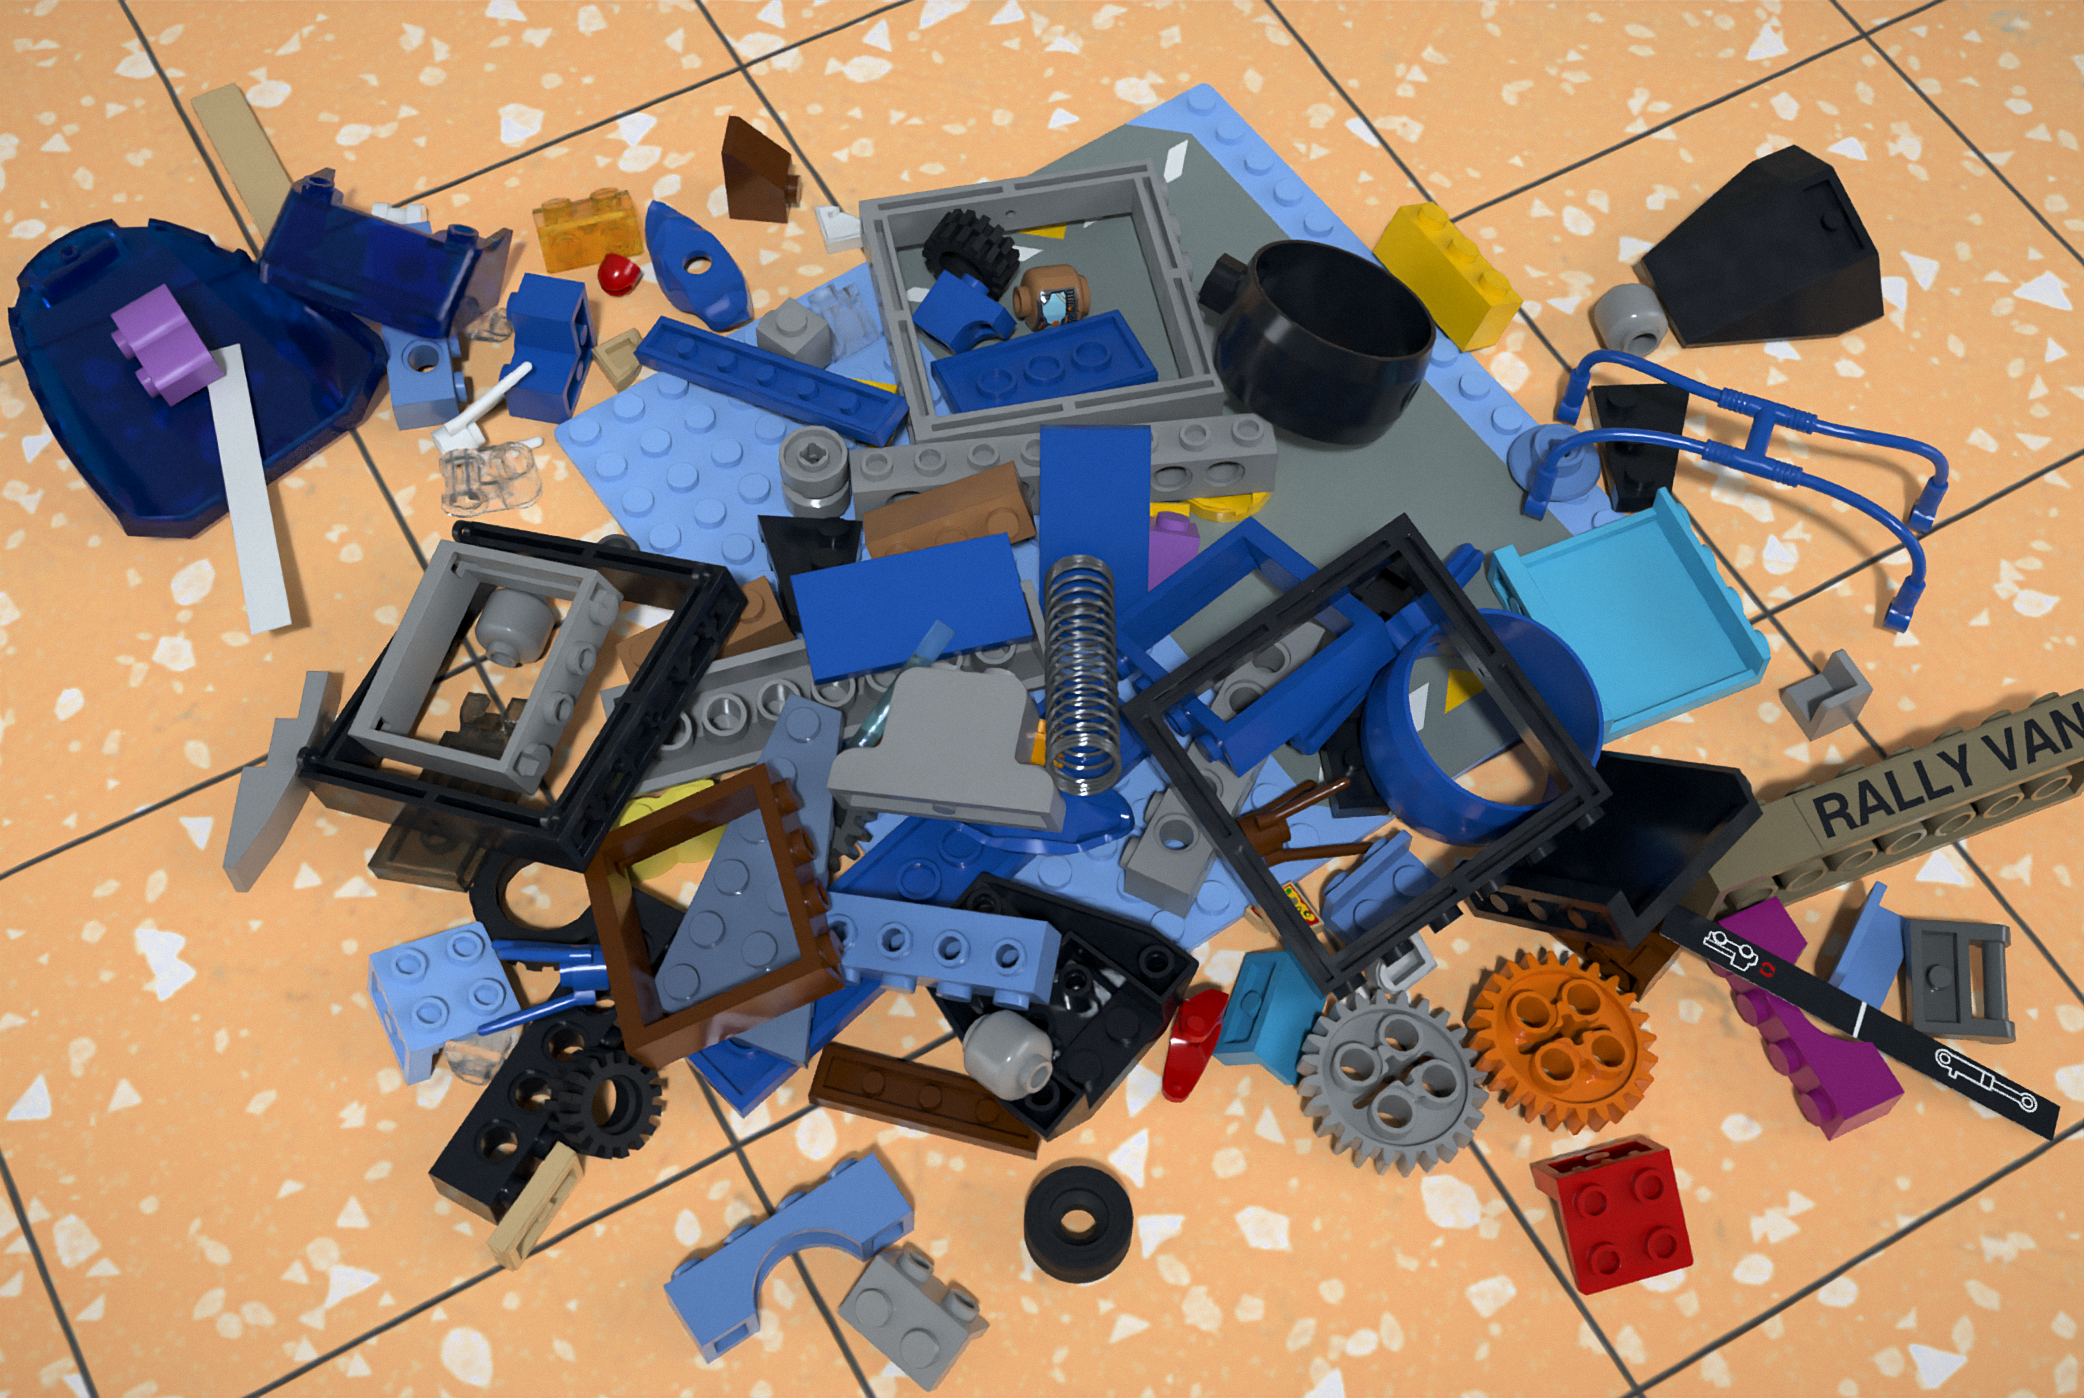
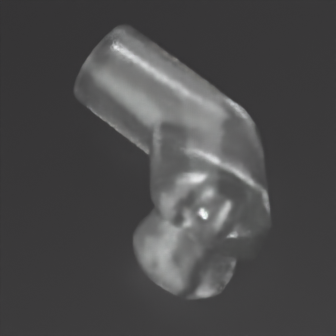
M464 295L453 297L455 313L448 314V316L466 339L470 341L502 343L514 334L513 325L506 318V308L501 307L498 310L495 307L489 311L488 316L479 315Z

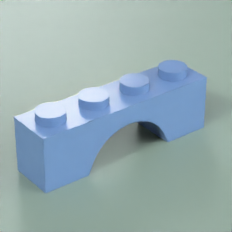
M873 1152L860 1161L856 1158H851L842 1162L828 1174L827 1182L808 1194L806 1191H799L790 1195L778 1205L775 1210L776 1214L758 1226L747 1224L740 1227L726 1238L722 1249L704 1260L701 1257L693 1258L673 1272L671 1275L672 1281L663 1286L669 1305L707 1365L760 1331L758 1300L761 1288L769 1273L786 1257L808 1248L826 1247L846 1252L864 1263L914 1231L912 1208Z

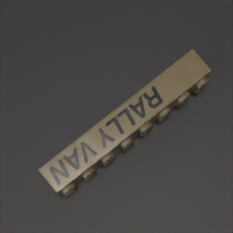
M2083 688L2062 696L2058 692L2048 693L2035 700L2027 709L2013 714L2008 709L1999 711L1984 720L1980 726L1967 731H1963L1961 727L1950 729L1939 735L1931 744L1915 749L1913 745L1903 746L1890 753L1882 762L1868 767L1864 763L1854 764L1837 774L1833 780L1819 785H1816L1814 781L1802 783L1790 790L1784 798L1766 803L1763 799L1756 800L1763 815L1678 904L1716 924L1720 920L1775 896L1786 907L2081 796L2084 791Z

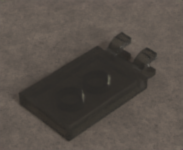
M468 692L460 708L459 732L445 731L437 745L500 760L528 699L512 697L503 717L501 714L485 712L491 702L486 694ZM425 768L417 779L512 804H517L523 794ZM390 825L367 867L378 879L468 893L491 850Z

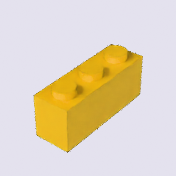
M1433 202L1399 206L1373 250L1375 256L1385 267L1421 299L1432 315L1433 320L1462 352L1495 346L1524 302L1511 287L1509 279L1491 266L1480 254L1478 246L1454 226L1443 208Z

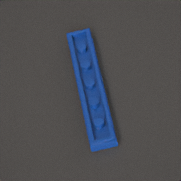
M662 315L633 352L641 365L811 424L824 426L837 433L881 448L910 408L904 396Z

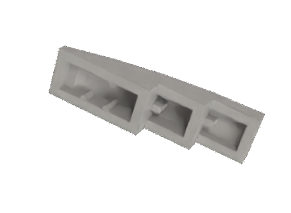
M307 671L298 719L275 718L266 767L243 766L223 862V869L236 892H249L282 846L309 797L311 790L298 777L301 769L297 765L296 757L298 751L304 746L317 748L335 722L341 698L329 671Z

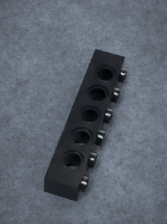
M631 886L655 980L685 913ZM597 929L586 944L600 943ZM560 981L546 1002L574 993L573 987L562 988ZM611 989L596 991V1002L601 1000L614 1001ZM615 1004L611 1009L603 1013L590 1012L589 1009L592 1005H580L532 1021L429 1170L428 1174L439 1194L496 1226L500 1224L542 1161L546 1159L558 1142L555 1137L560 1133L559 1131L550 1130L546 1121L556 1116V1112L545 1110V1106L535 1111H528L523 1109L525 1103L536 1095H547L550 1099H555L556 1091L547 1089L550 1078L558 1080L563 1078V1075L556 1070L562 1061H558L556 1058L564 1049L579 1047L587 1051V1047L598 1046L626 1050ZM513 1144L517 1146L514 1153L505 1160L493 1161L489 1159L493 1150L500 1145Z

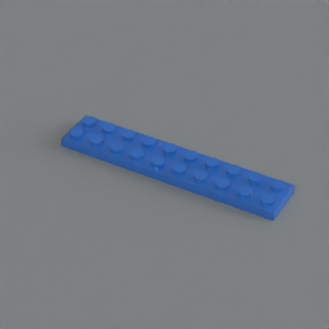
M1076 676L1075 678L1085 679L1094 676ZM1065 680L1062 683L1066 687L1077 684L1104 685L1101 680L1086 683ZM1058 687L1055 689L1057 693L1062 690ZM1078 688L1075 690L1086 691L1093 688ZM1102 691L1087 695L1066 692L1061 697L1068 700L1076 697H1096L1101 699L1106 694ZM1046 697L1036 705L1039 711V718L1046 720ZM1118 697V703L1120 705L1118 714L1120 717V707L1124 705L1126 702L1123 701L1120 697ZM1057 699L1055 703L1059 705L1062 701ZM1078 701V702H1079V703H1089V702H1094V701ZM1103 704L1090 707L1066 705L1062 709L1067 712L1079 709L1101 712L1107 707ZM1110 711V712H1108V713H1106V714H1108L1109 716H1111V715H1112V712ZM1059 712L1056 713L1058 718L1063 715ZM1068 717L1062 722L1068 725L1079 722L1102 724L1107 720L1104 717L1087 720ZM1121 718L1119 722L1121 731L1119 740L1121 742L1122 769L1120 778L1114 786L1148 757ZM1058 725V729H1057V730L1059 731V730H1061V729L1064 728V727ZM1102 729L1090 732L1068 730L1065 733H1063V735L1068 736L1078 733L1096 734L1101 737L1107 734V732ZM1094 746L1068 748L1072 752L1085 754L1102 750ZM1061 752L1064 754L1066 762L1078 766L1098 765L1111 757L1107 752L1100 756L1088 758L1071 756ZM1113 761L1100 769L1088 771L1071 769L1066 766L1063 767V770L1087 780L1099 778L1107 774L1114 767L1115 762ZM909 816L827 888V891L950 908L982 872L1011 880L1037 855L1004 852L972 839L941 819ZM861 977L859 986L846 985V988L815 1001L814 1018L811 1017L809 1034V1060L887 991L880 987L881 980ZM729 1038L684 1057L742 1119L748 1116L801 1068Z

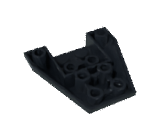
M1795 144L1751 161L1640 260V264L1683 348L1839 337L1875 322L1884 316L1879 253L1834 167Z
M982 872L950 908L1046 921L1062 936L1049 1005L1029 1002L1027 1011L1012 1010L994 1005L992 1003V996L972 994L971 1002H958L936 996L937 988H925L961 1044L966 1032L975 1020L983 1015L1002 1010H1009L1019 1014L1048 1035L1053 1047L1052 1073L1045 1086L1038 1092L1029 1093L1024 1098L1013 1101L999 1098L994 1094L1003 1109L1048 1143L1091 1119L1164 1034L1199 968V961L1152 927Z

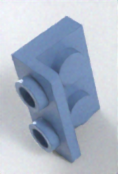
M1405 829L1390 841L1383 837L1375 842L1362 859L1363 864L1351 875L1347 871L1341 872L1323 891L1322 895L1325 897L1320 918L1325 923L1324 925L1346 946L1441 880L1409 851L1413 837Z

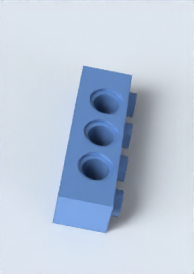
M430 221L370 228L369 236L391 403L399 431L443 425L460 415L459 402L468 401L463 371L454 372L452 358L461 357V348L457 327H447L446 314L455 313L451 284H441L440 271L449 270L444 239L434 240ZM413 278L422 279L416 283H405ZM420 321L429 322L422 327H411L414 323ZM422 366H436L434 369L427 372L416 371Z

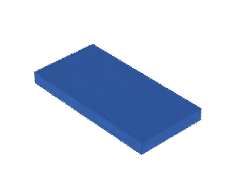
M1119 309L930 362L931 376L952 414L1158 382V371Z
M1040 424L1039 605L1043 618L1045 617V574L1053 563L1071 555H1090L1102 560L1111 568L1115 578V617L1148 593L1151 425ZM1075 568L1059 575L1051 587L1062 579L1075 575H1091L1104 580L1107 584L1108 581L1099 571L1090 568ZM1077 579L1063 584L1056 589L1054 594L1058 595L1062 591L1074 587H1092L1106 592L1107 589L1098 582L1089 579ZM1076 591L1064 595L1060 600L1065 602L1077 598L1097 600L1102 596L1090 591ZM1101 609V610H1099L1097 613H1100V614H1101V613H1103L1105 610H1104V609ZM1075 615V616H1071L1070 618L1082 619V620H1083V619H1088V618H1094L1095 616H1092V615H1084V616ZM1099 619L1092 623L1103 625L1105 622ZM1063 620L1059 624L1066 626L1073 624V622ZM1075 627V628H1071V630H1078V631H1086V630L1095 629V628H1093V627ZM1065 631L1060 634L1063 638L1077 635L1069 634ZM1097 632V633H1093V634H1088V635H1095V636L1100 637V635H1099L1098 632ZM1075 639V640H1093V639Z
M1008 532L790 576V584L814 686L1029 642L1033 639L1034 634Z

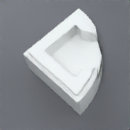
M836 206L815 207V218L828 255L863 247L860 235V218L858 219L848 213L840 212V207Z

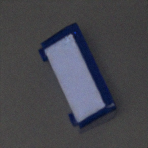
M325 167L292 183L259 253L256 277L268 285L420 337L447 339L498 305L513 230L503 227L489 237L483 238L478 236L479 232L476 229L462 224H450L447 229L439 230L432 235L343 205L344 194L335 188L334 178L336 170Z

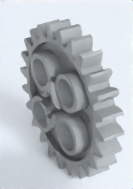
M1377 989L1370 1005L1359 992L1354 994L1348 1008L1340 1002H1336L1328 1014L1329 1018L1324 1016L1318 1018L1312 1029L1314 1034L1307 1036L1301 1048L1307 1055L1301 1057L1296 1067L1297 1072L1307 1076L1300 1082L1297 1094L1314 1097L1306 1106L1303 1112L1304 1116H1321L1324 1120L1315 1135L1321 1138L1334 1133L1339 1139L1333 1153L1337 1156L1349 1147L1356 1151L1354 1167L1358 1169L1370 1157L1376 1159L1378 1175L1384 1176L1391 1163L1396 1162L1403 1178L1409 1177L1415 1168L1416 1161L1426 1174L1431 1173L1438 1164V1157L1447 1164L1452 1162L1459 1152L1458 1147L1465 1149L1475 1136L1472 1130H1477L1485 1118V1115L1478 1109H1481L1489 1099L1488 1092L1477 1088L1481 1086L1487 1077L1488 1071H1476L1475 1067H1471L1480 1052L1469 1048H1462L1460 1044L1468 1030L1464 1027L1450 1032L1445 1027L1450 1017V1012L1447 1010L1439 1014L1435 1019L1428 1015L1429 999L1424 998L1416 1009L1409 1007L1406 991L1400 992L1394 1004L1388 1003L1382 989ZM1385 1038L1398 1040L1406 1051L1394 1049ZM1427 1055L1431 1058L1430 1061L1412 1069L1404 1083L1399 1080L1394 1081L1420 1057ZM1341 1067L1354 1069L1360 1074L1363 1081H1355L1348 1078L1343 1073ZM1381 1081L1386 1084L1391 1083L1371 1103L1362 1109H1355L1353 1107V1104L1372 1096ZM1422 1083H1429L1437 1087L1441 1091L1443 1098L1431 1095L1426 1091ZM1378 1113L1391 1115L1397 1120L1400 1128L1386 1125L1381 1121Z

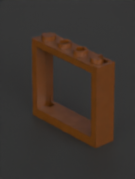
M765 762L608 832L584 872L626 1053L653 1071L846 988L840 968V963H842L840 954L844 953V949L837 934L833 930H829L825 913L831 910L830 900L821 881L814 877L810 864L811 861L816 860V851L810 836L803 827H800L796 811L802 809L801 800L793 793L790 779L788 777L781 779ZM760 808L802 959L664 1019L627 867Z

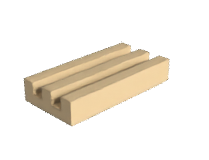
M558 1141L486 1243L491 1248L490 1251L495 1256L494 1259L497 1263L514 1272L524 1262L584 1176L576 1151Z

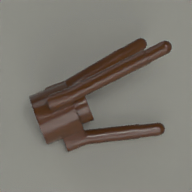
M1346 776L1314 790L1316 782L1308 780L1265 806L1234 820L1268 868L1284 862L1366 854L1374 844L1373 842L1346 843L1282 850L1283 843L1291 840V833L1286 818L1349 787L1351 779Z

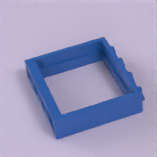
M1249 516L1115 617L1118 680L1123 681L1128 678L1138 695L1168 675L1169 672L1150 657L1146 651L1253 570H1256L1286 594L1318 572L1319 569L1257 520ZM1348 593L1314 617L1339 638L1231 721L1225 723L1198 698H1195L1166 718V720L1181 737H1185L1187 734L1194 737L1198 749L1210 763L1219 760L1240 778L1396 657L1384 620ZM1102 631L1098 632L1100 637H1103L1105 635V633Z

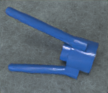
M495 939L491 947L497 951V956L502 960L558 962L561 987H573L574 993L480 1025L477 1028V1033L483 1037L574 1006L596 1004V991L611 989L601 944L570 945Z

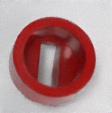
M607 253L598 268L597 278L604 292L610 296L621 297L628 294L635 287L641 275V270L626 257L615 253Z

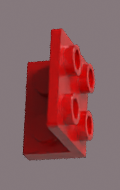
M1641 1135L1531 1166L1536 1189L1557 1200L1576 1288L1583 1295H1591L1686 1268L1693 1264L1694 1258L1668 1147Z

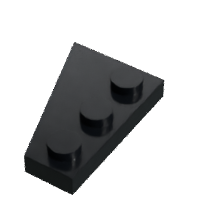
M757 515L758 534L761 543L765 544L767 561L770 570L774 571L778 584V594L791 632L802 633L790 584V576L859 562L863 541V521L845 520L839 517L822 519Z

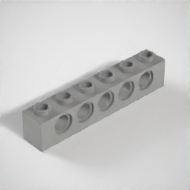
M1307 621L1214 685L1213 691L1217 692L1218 695L1212 706H1206L1225 723H1228L1238 715L1234 710L1246 709L1318 654L1322 649L1326 629ZM1268 667L1276 672L1264 673L1257 668ZM1194 738L1189 750L1183 749L1234 820L1237 819L1269 755L1238 778L1219 760L1210 763L1198 749ZM1168 787L1165 794L1158 791L1154 794L1144 817V822L1149 825L1142 839L1134 836L1131 838L1121 858L1120 868L1126 870L1125 893L1186 920L1218 855L1173 791ZM1169 840H1177L1184 843L1187 848L1172 850L1164 846L1163 843Z

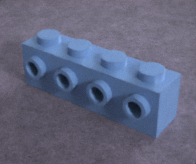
M826 891L831 904V910L825 913L829 930H833L837 934L844 949V953L840 954L842 959L840 968L845 985L859 986L860 979L863 977L881 980V988L904 994H914L916 985L937 988L936 996L958 1002H971L972 994L992 996V1003L994 1005L1012 1010L1027 1011L1029 1002L1049 1005L1062 935L1048 922Z

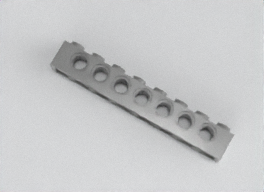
M1257 413L1127 424L1151 425L1150 502L1274 491L1278 451L1273 424ZM1040 433L849 450L856 521H863V530L864 513L1013 460L1032 504L1033 514L1040 513Z

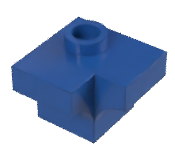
M945 269L912 315L913 324L925 337L953 355L970 351L978 341L987 337H1000L1006 340L1017 325L1005 307L986 296L989 289L984 284L967 273H964L961 279Z

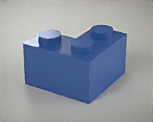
M524 273L518 291L511 292L507 301L506 318L513 325L515 352L510 364L505 363L503 365L499 382L524 362H530L532 364L531 371L504 393L509 414L514 417L560 425L573 416L593 361L591 349L597 346L584 282Z

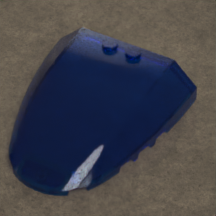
M111 218L90 223L58 238L40 250L23 268L16 278L20 289L15 307H8V322L18 359L29 382L28 386L54 438L94 498L127 536L190 539L230 511L208 385L171 407L161 394L152 399L135 374L137 370L143 367L137 356L127 360L111 336V333L119 329L111 314L165 283L209 351L240 343L266 486L362 421L390 359L380 335L340 304L310 284L304 289L289 280L284 270L274 265L271 269H267L253 262L248 253L243 249L237 248L234 252L216 246L207 234L154 218H149L148 226L120 227Z

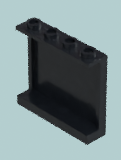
M1601 750L1595 769L1613 792L1611 797L1600 804L1606 815L1579 834L1570 825L1553 837V840L1559 847L1532 867H1529L1524 859L1520 860L1505 871L1511 879L1508 884L1483 901L1476 892L1467 897L1465 901L1474 917L1633 951L1763 815L1752 793L1751 783L1741 772L1740 768ZM1464 859L1454 870H1456L1458 867L1466 863L1468 860Z

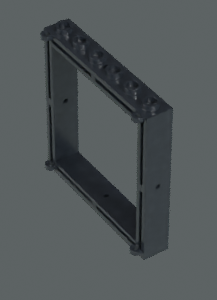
M1405 512L1120 707V718L1320 1000L1331 993L1335 995L1338 1001L1344 999L1368 982L1362 971L1381 959L1388 968L1416 948L1409 939L1426 926H1429L1433 933L1436 934L1462 916L1463 912L1457 904L1475 892L1482 901L1511 881L1505 872L1507 869L1522 859L1526 861L1529 867H1532L1559 848L1553 840V837L1570 825L1579 834L1606 815L1600 804L1613 795V792ZM1394 563L1562 791L1563 795L1333 956H1330L1163 720Z
M457 520L452 527V537L455 542L597 570L624 595L622 601L674 610V613L554 806L548 805L541 811L374 770L382 757H378L348 735V732L395 633L318 747L304 746L298 751L296 762L301 769L298 777L326 808L584 874L607 833L610 831L746 607L748 600L726 566L476 521ZM453 564L451 571L455 573L457 566ZM479 583L437 674L497 585ZM379 720L375 730L380 731L383 725L382 721Z

